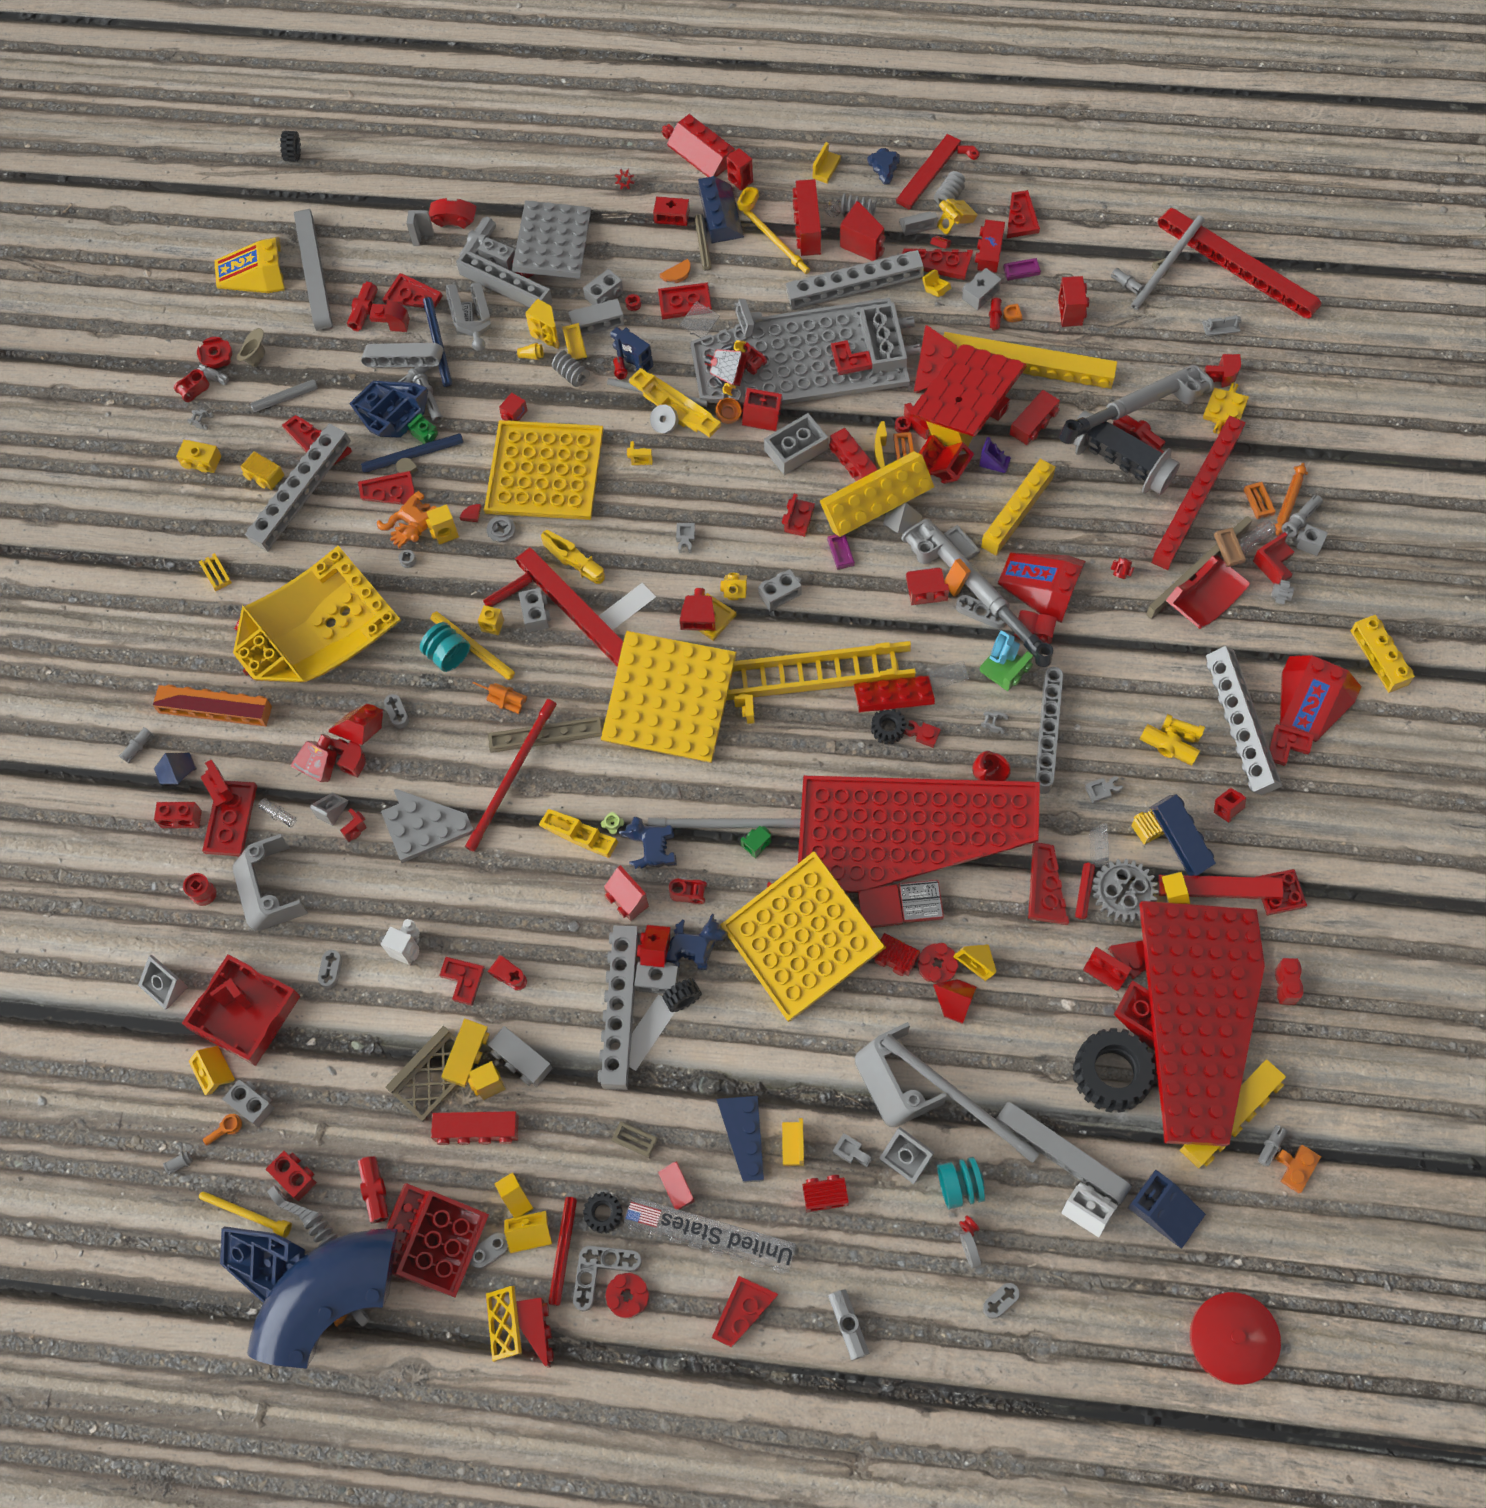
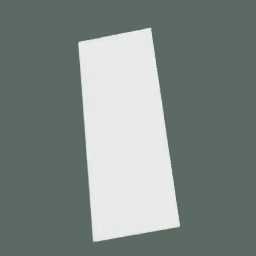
M641 583L600 614L599 617L614 630L656 598V596Z
M659 994L632 1033L629 1067L635 1071L675 1013L669 1011L662 996Z

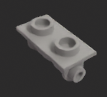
M1234 315L1225 317V319L1208 318V320L1202 321L1206 336L1240 332L1238 323H1241V317Z

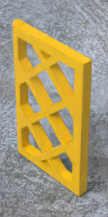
M515 1286L486 1293L492 1361L496 1362L500 1359L521 1354ZM508 1292L510 1298L509 1304L504 1300L505 1295ZM492 1297L497 1299L494 1309H492ZM501 1305L506 1309L503 1318L497 1314ZM510 1314L512 1317V1328L506 1323ZM494 1319H496L500 1323L496 1333L494 1329ZM503 1329L509 1333L505 1342L500 1338ZM512 1338H514L515 1350L513 1351L509 1347ZM497 1342L502 1347V1350L499 1355H497Z

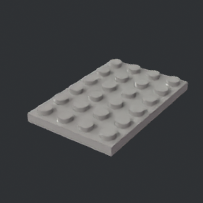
M525 200L512 272L580 279L591 207Z

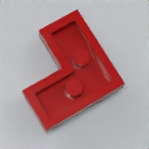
M848 340L831 343V351L838 375L872 369L873 364L869 351L852 354Z
M1276 724L1269 745L1274 763L1285 766L1290 750L1309 755L1314 735Z
M445 957L439 976L457 982L452 997L453 1001L473 1006L485 967Z

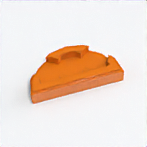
M686 259L660 273V278L665 282L679 283L688 278L691 269L689 260Z

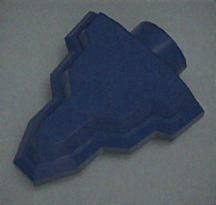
M881 148L876 153H872L867 157L868 165L873 168L874 172L878 173L879 179L884 185L891 183L893 172L897 170V164L900 163V154L896 151H889L887 148Z

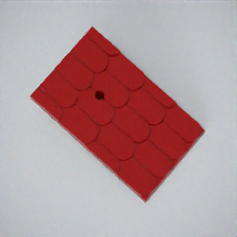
M962 344L953 357L948 360L936 379L932 381L925 393L920 396L909 412V415L926 421L931 435H935L943 445L950 446L964 442L968 447L972 438L977 435L1021 376L1027 365L1016 359L1006 358L1000 354H993L987 350Z

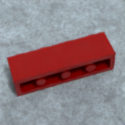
M516 1111L432 1113L431 1139L437 1142V1145H449L450 1142H458L459 1145H469L470 1142L488 1145L491 1144V1141H499L500 1144H512V1141H518L519 1116Z

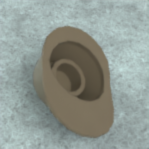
M261 328L254 329L247 336L237 355L238 361H245L253 367H257L265 355V349L261 344L264 331Z

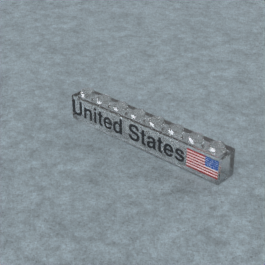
M632 1196L624 1218L625 1225H628L627 1229L640 1232V1229L648 1231V1235L655 1238H660L661 1235L669 1237L668 1241L676 1244H681V1241L690 1243L689 1247L701 1250L702 1247L710 1249L711 1254L722 1256V1253L731 1255L730 1259L738 1262H743V1259L752 1261L751 1265L763 1268L764 1265L772 1267L773 1272L784 1274L785 1271L790 1272L796 1250V1243Z

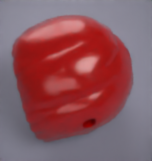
M987 750L977 756L972 766V772L977 780L1007 781L1011 774V766L1002 755Z

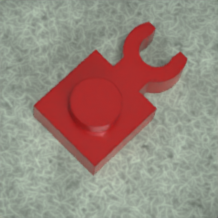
M909 720L908 726L914 729H905V735L909 737L917 736L916 742L934 748L941 729L924 722L920 727L915 721Z

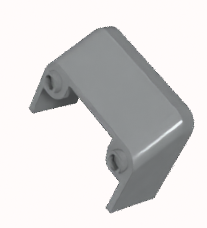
M281 834L250 844L233 864V873L246 922L254 931H260L308 914L307 909L300 900L280 906L279 900L275 896L267 895L262 897L253 864L260 862L264 857L290 849L289 844Z
M908 1022L879 1035L857 1052L855 1056V1065L884 1123L889 1127L902 1125L943 1105L947 1097L943 1093L925 1101L923 1095L917 1090L902 1093L885 1059V1056L892 1052L881 1042L888 1033L895 1039L908 1035L910 1027Z

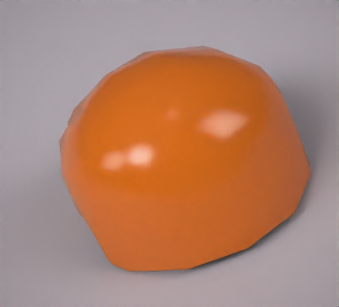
M727 397L717 403L715 412L717 418L722 423L733 424L739 420L742 408L734 398Z

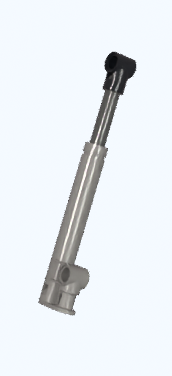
M1190 365L1109 403L1106 409L1087 418L1081 417L1077 420H1067L1060 432L1059 439L1065 444H1073L1077 437L1088 433L1091 428L1110 419L1117 420L1172 393L1183 403L1192 404L1203 393H1210L1214 388V382L1198 366Z
M929 518L922 520L903 533L901 540L904 543L908 542L912 551L917 555L918 562L922 564H928L940 557L951 568L954 561L960 558L971 570L965 585L995 617H1001L1024 642V647L1035 658L1036 665L1047 667L1051 664L1053 647L1048 643H1044L1036 634L1030 632L1009 609L1010 604Z

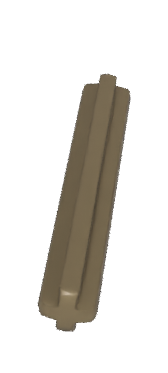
M697 214L695 215V224L702 269L710 270L711 260L704 216Z

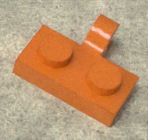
M1304 1145L1299 1146L1294 1157L1282 1149L1276 1155L1275 1160L1288 1168L1280 1182L1297 1193H1301L1321 1156Z

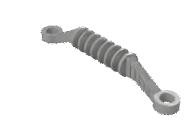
M276 1185L267 1190L278 1207L299 1216L304 1223L305 1229L312 1228L309 1231V1235H316L314 1238L315 1243L322 1241L319 1246L338 1237L337 1234L330 1235L333 1231L332 1227L324 1229L328 1225V1221L320 1222L324 1217L322 1213H317L288 1202ZM363 1309L351 1312L362 1327L370 1321Z

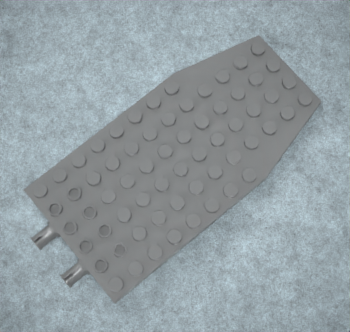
M890 298L764 316L761 322L754 323L751 337H744L740 324H737L735 328L723 329L719 331V334L713 336L710 334L690 342L700 400H705L707 403H718L721 399L729 397L734 398L742 405L745 402L747 388L782 394L783 405L910 385V379L907 371V357L920 355L921 353L920 344L904 345L900 330L915 327L914 317L898 318L895 305L891 303ZM736 340L746 341L766 357L767 364L762 365L755 375L744 369L740 386H736L735 389L732 388L731 394L733 395L730 396L723 393V389L714 380V376L710 374L711 366L705 364V357L708 354L714 356L716 349L721 350L724 345ZM848 340L852 354L869 351L873 364L872 369L838 375L831 351V343Z

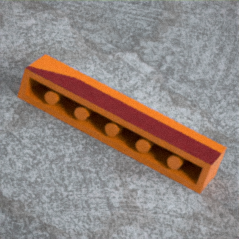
M170 684L158 686L153 702V707L161 714L267 727L272 709L268 699L263 696L251 697L242 693L234 695L225 691L218 693L208 689L195 690L191 687L178 688Z

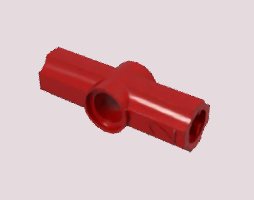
M366 281V283H363L358 297H355L352 301V312L347 321V326L353 331L362 330L367 315H370L371 307L378 291L377 286L372 282Z
M364 1157L358 1161L362 1180L360 1189L363 1200L366 1202L369 1221L371 1224L384 1222L389 1219V1214L385 1201L386 1188L380 1176L377 1157Z

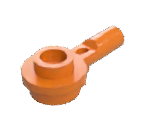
M236 1114L226 1115L222 1122L219 1123L220 1127L203 1138V1142L208 1146L225 1133L229 1135L238 1133L242 1127V1119Z

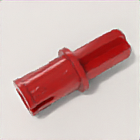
M1000 298L991 299L989 317L990 328L993 331L1000 328V318L1002 317V300Z

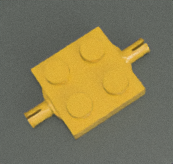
M1231 383L1229 391L1214 387L1203 419L1216 424L1213 429L1215 434L1216 431L1217 434L1221 432L1222 426H1224L1229 415L1239 420L1242 418L1249 396L1236 393L1239 386L1237 383Z

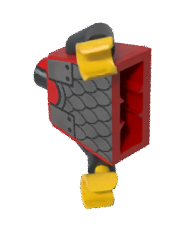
M736 340L724 345L721 350L716 349L714 356L708 354L705 357V364L711 366L710 374L714 376V380L723 389V393L730 396L733 395L731 394L732 388L735 389L736 386L741 384L749 354L745 353L743 349L746 341Z

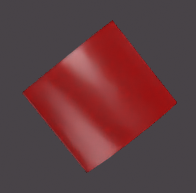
M405 1183L385 1228L398 1229L392 1275L456 1298L489 1214L432 1190L425 1191Z

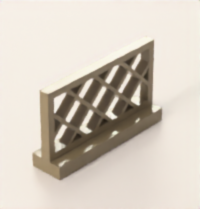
M444 1025L386 1086V1089L422 1122L456 1086V1084L445 1082V1080L430 1083V1071H442L443 1073L445 1056H449L451 1053H444V1045L449 1039H452L454 1042L456 1040V1037ZM433 1056H442L441 1068H430V1060ZM428 1071V1083L416 1084L417 1073ZM443 1085V1093L439 1097H431L430 1086ZM428 1086V1098H416V1087ZM404 1087H413L412 1099H404L399 1095ZM416 1101H428V1109L423 1115L416 1110Z

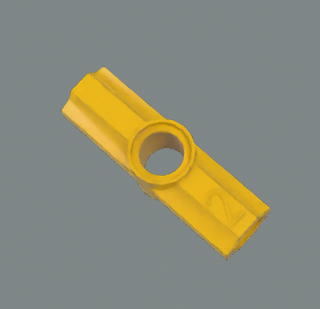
M1147 724L1140 737L1141 741L1157 748L1161 755L1168 758L1175 757L1190 766L1193 765L1200 750L1182 742L1181 737L1172 732L1165 733Z

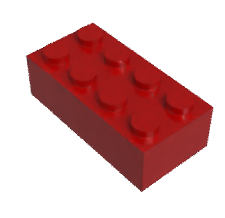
M816 179L796 180V188H792L793 198H796L793 199L794 223L798 225L795 226V233L797 238H799L796 239L797 249H800L801 256L821 255V226Z

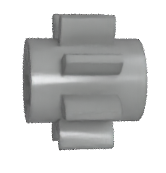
M1281 580L1280 584H1274L1271 597H1275V602L1284 604L1285 600L1291 601L1294 587H1290L1289 581Z

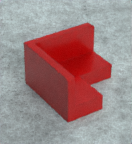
M1286 532L1258 549L1253 559V562L1274 584H1280L1281 580L1287 581L1293 575L1282 563L1294 554V551L1285 542L1288 536Z

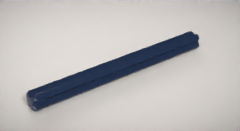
M431 297L424 298L423 303L432 341L441 345L444 350L433 300ZM444 350L438 366L443 386L448 387L452 386V380Z
M461 433L362 462L361 467L363 472L366 473L396 464L402 458L412 459L462 444L464 440Z

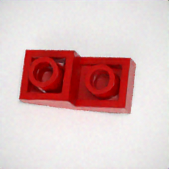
M911 402L904 404V416L910 419L911 428L925 440L928 439L930 430L927 422L909 415L913 408Z

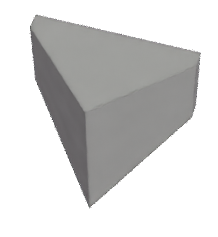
M904 503L886 513L883 526H888L897 533H904L912 526L921 522L922 515L907 503Z

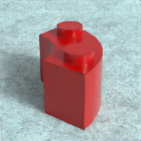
M443 198L431 203L429 215L431 221L440 227L454 225L465 229L474 221L477 206L461 199L447 201V198Z

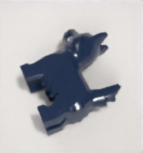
M633 817L632 823L626 826V830L619 832L621 837L643 842L644 857L629 861V864L634 866L635 869L639 867L642 869L646 866L656 868L665 865L668 867L677 866L674 852H671L669 855L665 854V849H667L666 840L674 838V831L671 825L666 827L646 826L641 818Z
M711 914L709 921L705 924L699 935L685 934V920L682 919L679 924H675L676 929H674V936L670 941V949L667 952L666 961L675 964L679 968L680 963L678 961L684 957L685 959L688 958V960L695 961L698 970H707V962L715 942L724 941L728 933L721 929L717 919H714V914Z

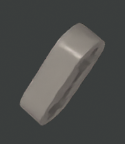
M395 694L388 695L384 699V706L394 727L402 729L409 723L408 715L399 696ZM392 701L395 702V705L397 707L396 709H393L391 705ZM397 714H400L402 718L401 722L398 721V718L396 716Z
M328 950L322 957L318 981L326 989L335 987L339 979L342 957L336 950ZM334 956L337 960L333 961L331 965L328 959H332ZM330 971L332 980H328V983H326L324 978L328 977Z
M1006 1283L992 1294L983 1304L985 1316L990 1319H996L1012 1306L1019 1298L1017 1286L1012 1283ZM1005 1288L1007 1290H1014V1299L1010 1297L1005 1301L1001 1299L1006 1293ZM999 1301L1001 1304L996 1309L998 1313H989L988 1303L993 1305Z

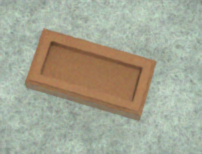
M1233 527L1214 533L1227 567L1246 561Z

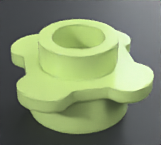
M610 812L601 822L602 828L608 829L610 834H616L617 829L624 825V820L619 818L614 812Z

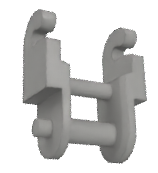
M202 409L200 411L192 410L193 416L187 420L188 423L195 425L196 428L207 430L208 426L206 424L203 426L200 421L202 417L213 418L214 414L212 412L209 414L208 411Z
M994 711V713L984 712L985 721L981 723V726L990 729V732L998 733L1001 731L1000 733L1004 734L1005 730L1003 728L995 726L996 719L1004 717L1007 720L1009 716ZM989 718H992V719H993V723H992V724L988 723V722H989Z

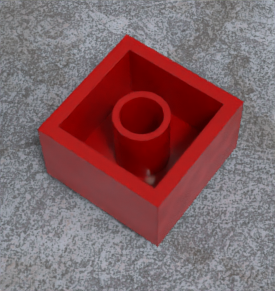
M1083 276L1062 277L1058 295L1062 327L1082 326L1084 319L1087 318L1086 308H1089V297H1086L1087 283H1084Z

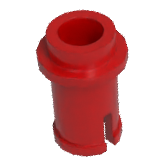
M616 357L613 359L614 375L617 379L622 380L627 377L628 371L625 368L624 359L619 357L620 362L618 363Z

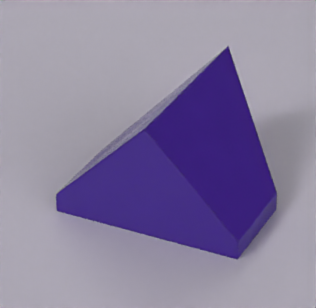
M987 437L981 452L979 466L1002 473L1007 472L1011 457L1006 456L1004 451H1001L997 444H994L991 438Z

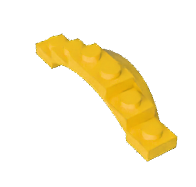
M642 368L629 379L630 384L642 391L643 396L655 405L673 407L678 414V424L682 427L688 426L695 432L701 431L709 438L721 427V422L714 418L707 410Z

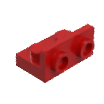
M794 493L792 499H789L787 503L788 512L782 518L784 532L805 537L815 503L799 500L798 494Z
M213 760L205 762L208 770L201 776V779L215 805L220 807L234 799V796Z
M1095 947L1083 971L1115 991H1119L1132 968Z

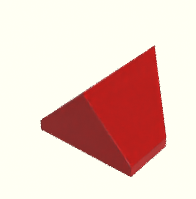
M958 979L933 984L944 1015L943 1017L963 1024L977 986Z

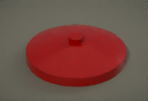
M1237 1292L1221 1293L1206 1300L1193 1316L1190 1326L1192 1351L1200 1366L1213 1378L1230 1385H1247L1263 1379L1275 1367L1281 1351L1280 1331L1270 1311L1255 1298Z

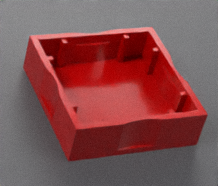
M227 954L213 975L208 988L197 999L182 1024L190 1031L256 1066L301 996L291 987L272 977L260 974L250 965ZM231 978L244 991L253 1005L246 1010L238 1001L234 1000L223 1007L211 996L210 992Z

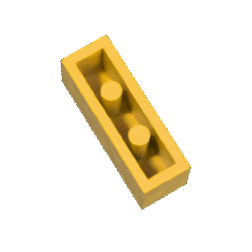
M464 1018L443 1070L442 1080L466 1088L467 1083H469L468 1080L471 1079L469 1072L481 1060L483 1053L480 1052L482 1044L486 1045L490 1033L487 1032V1026Z

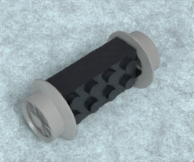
M1086 409L1077 419L1081 417L1087 418L1094 413ZM1107 421L1091 428L1088 433L1077 437L1073 443L1076 446V455H1081L1088 447L1092 454L1101 455L1108 463L1120 466L1119 468L1123 472H1130L1135 475L1137 480L1145 481L1142 488L1143 494L1150 490L1160 495L1163 494L1180 467V463L1171 458L1172 449L1168 448L1162 454L1160 451Z

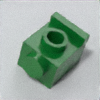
M419 414L408 424L411 435L423 444L434 441L438 436L436 426L426 420L422 414Z
M759 826L756 830L752 829L746 838H741V847L755 859L771 844V832L765 826Z

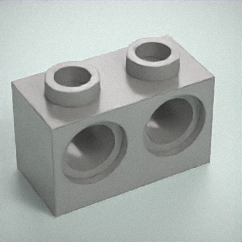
M607 269L583 287L585 299L592 305L613 300L623 292L622 280L610 269Z
M790 569L780 572L770 580L763 581L758 586L759 596L769 611L802 595L801 584Z
M540 588L518 592L527 633L549 628L550 613L549 610H545L544 606L548 605L546 594H542Z
M238 1080L222 1100L259 1128L275 1108L270 1104L272 1099L263 1092L261 1095H258L255 1092L257 1088L249 1081L244 1084L241 1080ZM246 1092L245 1098L239 1100L240 1094ZM261 1104V1109L254 1112L255 1106Z

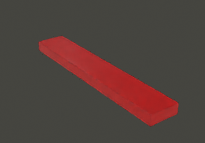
M946 134L896 198V203L910 210L957 150L958 145H961V140Z
M1159 875V896H1166L1162 876L1165 875ZM1183 875L1189 897L1283 899V878Z

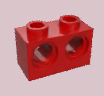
M738 148L727 156L728 180L742 191L753 183L752 158Z
M156 802L154 821L161 828H199L202 810L195 802Z
M283 1151L265 1170L294 1199L300 1201L317 1183L313 1179L315 1174L307 1166L303 1169L298 1164L301 1160L293 1152L289 1155ZM290 1163L289 1169L282 1172L283 1165ZM304 1177V1182L300 1186H296L297 1179Z

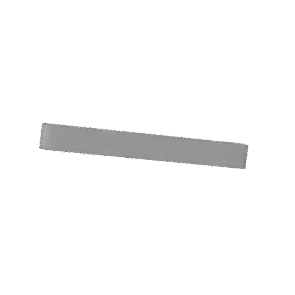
M311 209L294 212L314 327L316 331L331 328L333 323Z

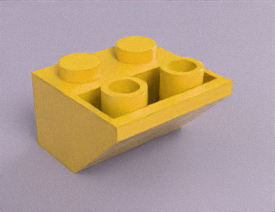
M537 299L525 313L530 334L535 339L544 341L548 346L558 349L560 346L552 307Z

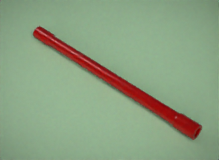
M547 699L537 720L476 829L469 837L465 848L475 852L480 844L483 834L546 721L554 711L557 703L553 700Z

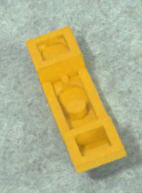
M885 421L880 422L875 436L874 460L878 470L885 467L882 446H886L887 443Z

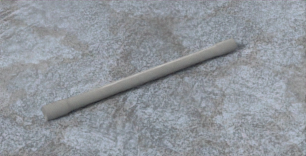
M658 817L648 818V826L666 827L671 825L673 828H758L759 826H765L766 828H800L801 818Z
M889 1033L886 1035L881 1044L895 1055L901 1057L1016 1148L1031 1163L1036 1160L1039 1155L1036 1149L998 1122L906 1049Z

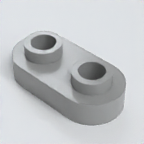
M495 1233L478 1244L471 1258V1265L477 1269H483L503 1256L509 1249L505 1235ZM500 1240V1247H494L495 1241ZM478 1253L483 1254V1258L481 1260H476V1255Z

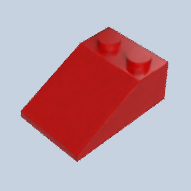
M1132 980L1114 1015L1133 1034L1138 1035L1142 1043L1146 1042L1155 1051L1149 990Z

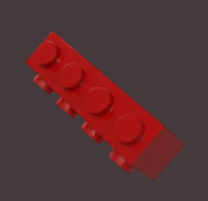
M845 427L830 435V450L838 457L840 463L845 466L855 481L878 470Z

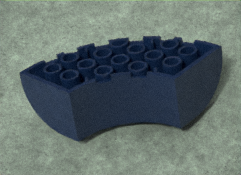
M370 1229L369 1231L349 1233L348 1235L329 1240L301 1257L285 1272L266 1297L250 1335L247 1350L248 1356L256 1361L270 1365L307 1369L316 1354L321 1334L334 1321L355 1310L383 1307L390 1294L398 1229Z

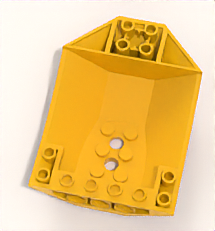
M337 546L305 572L279 589L246 606L242 605L233 654L255 681L307 682L330 672L363 651L399 623L401 619L343 550ZM345 609H350V613L348 615H342ZM329 619L336 620L333 627H327L326 624Z

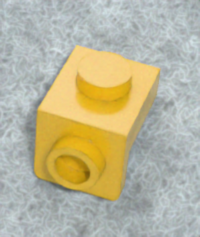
M935 269L922 278L926 292L936 297L943 296L952 289L949 282L939 278L938 271Z

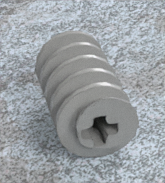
M957 171L950 172L935 193V201L940 204L943 200H956L965 188L964 175Z
M843 194L841 201L843 216L847 212L849 213L853 205L858 201L874 217L877 199L872 204L871 198H869L868 202H865V197L859 201L858 196L853 200L851 194L848 199H846V194Z
M565 350L559 351L552 361V368L574 387L583 385L590 376V371L581 366L580 362H576V359L567 354Z

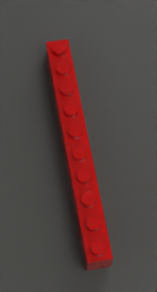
M1229 415L1154 553L1152 564L1169 570L1237 444L1246 422Z

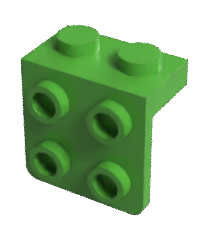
M1028 651L1023 657L1017 654L1014 661L1006 659L1004 664L996 663L989 656L980 666L979 670L1003 689L1009 691L1013 685L1016 686L1022 678L1021 676L1032 668L1033 655Z

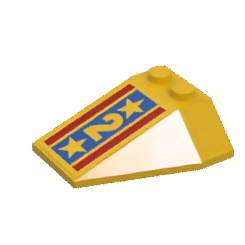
M279 236L259 240L214 260L217 289L260 293L285 291L284 277L279 264L278 252L281 251Z

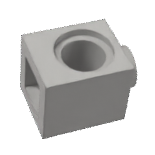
M1307 524L1304 531H1299L1296 538L1299 542L1296 548L1317 556L1328 532Z

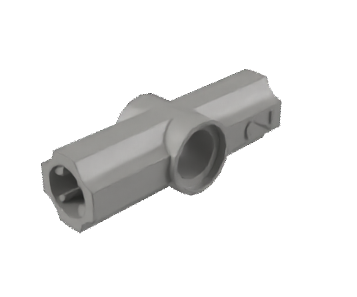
M486 216L483 218L475 231L471 230L469 232L467 243L460 252V256L465 250L478 255L479 246L486 237H490L496 227V223L490 217Z
M846 1289L828 1295L851 1360L853 1361L870 1354ZM846 1319L853 1320L855 1323L854 1329H844L843 1321Z

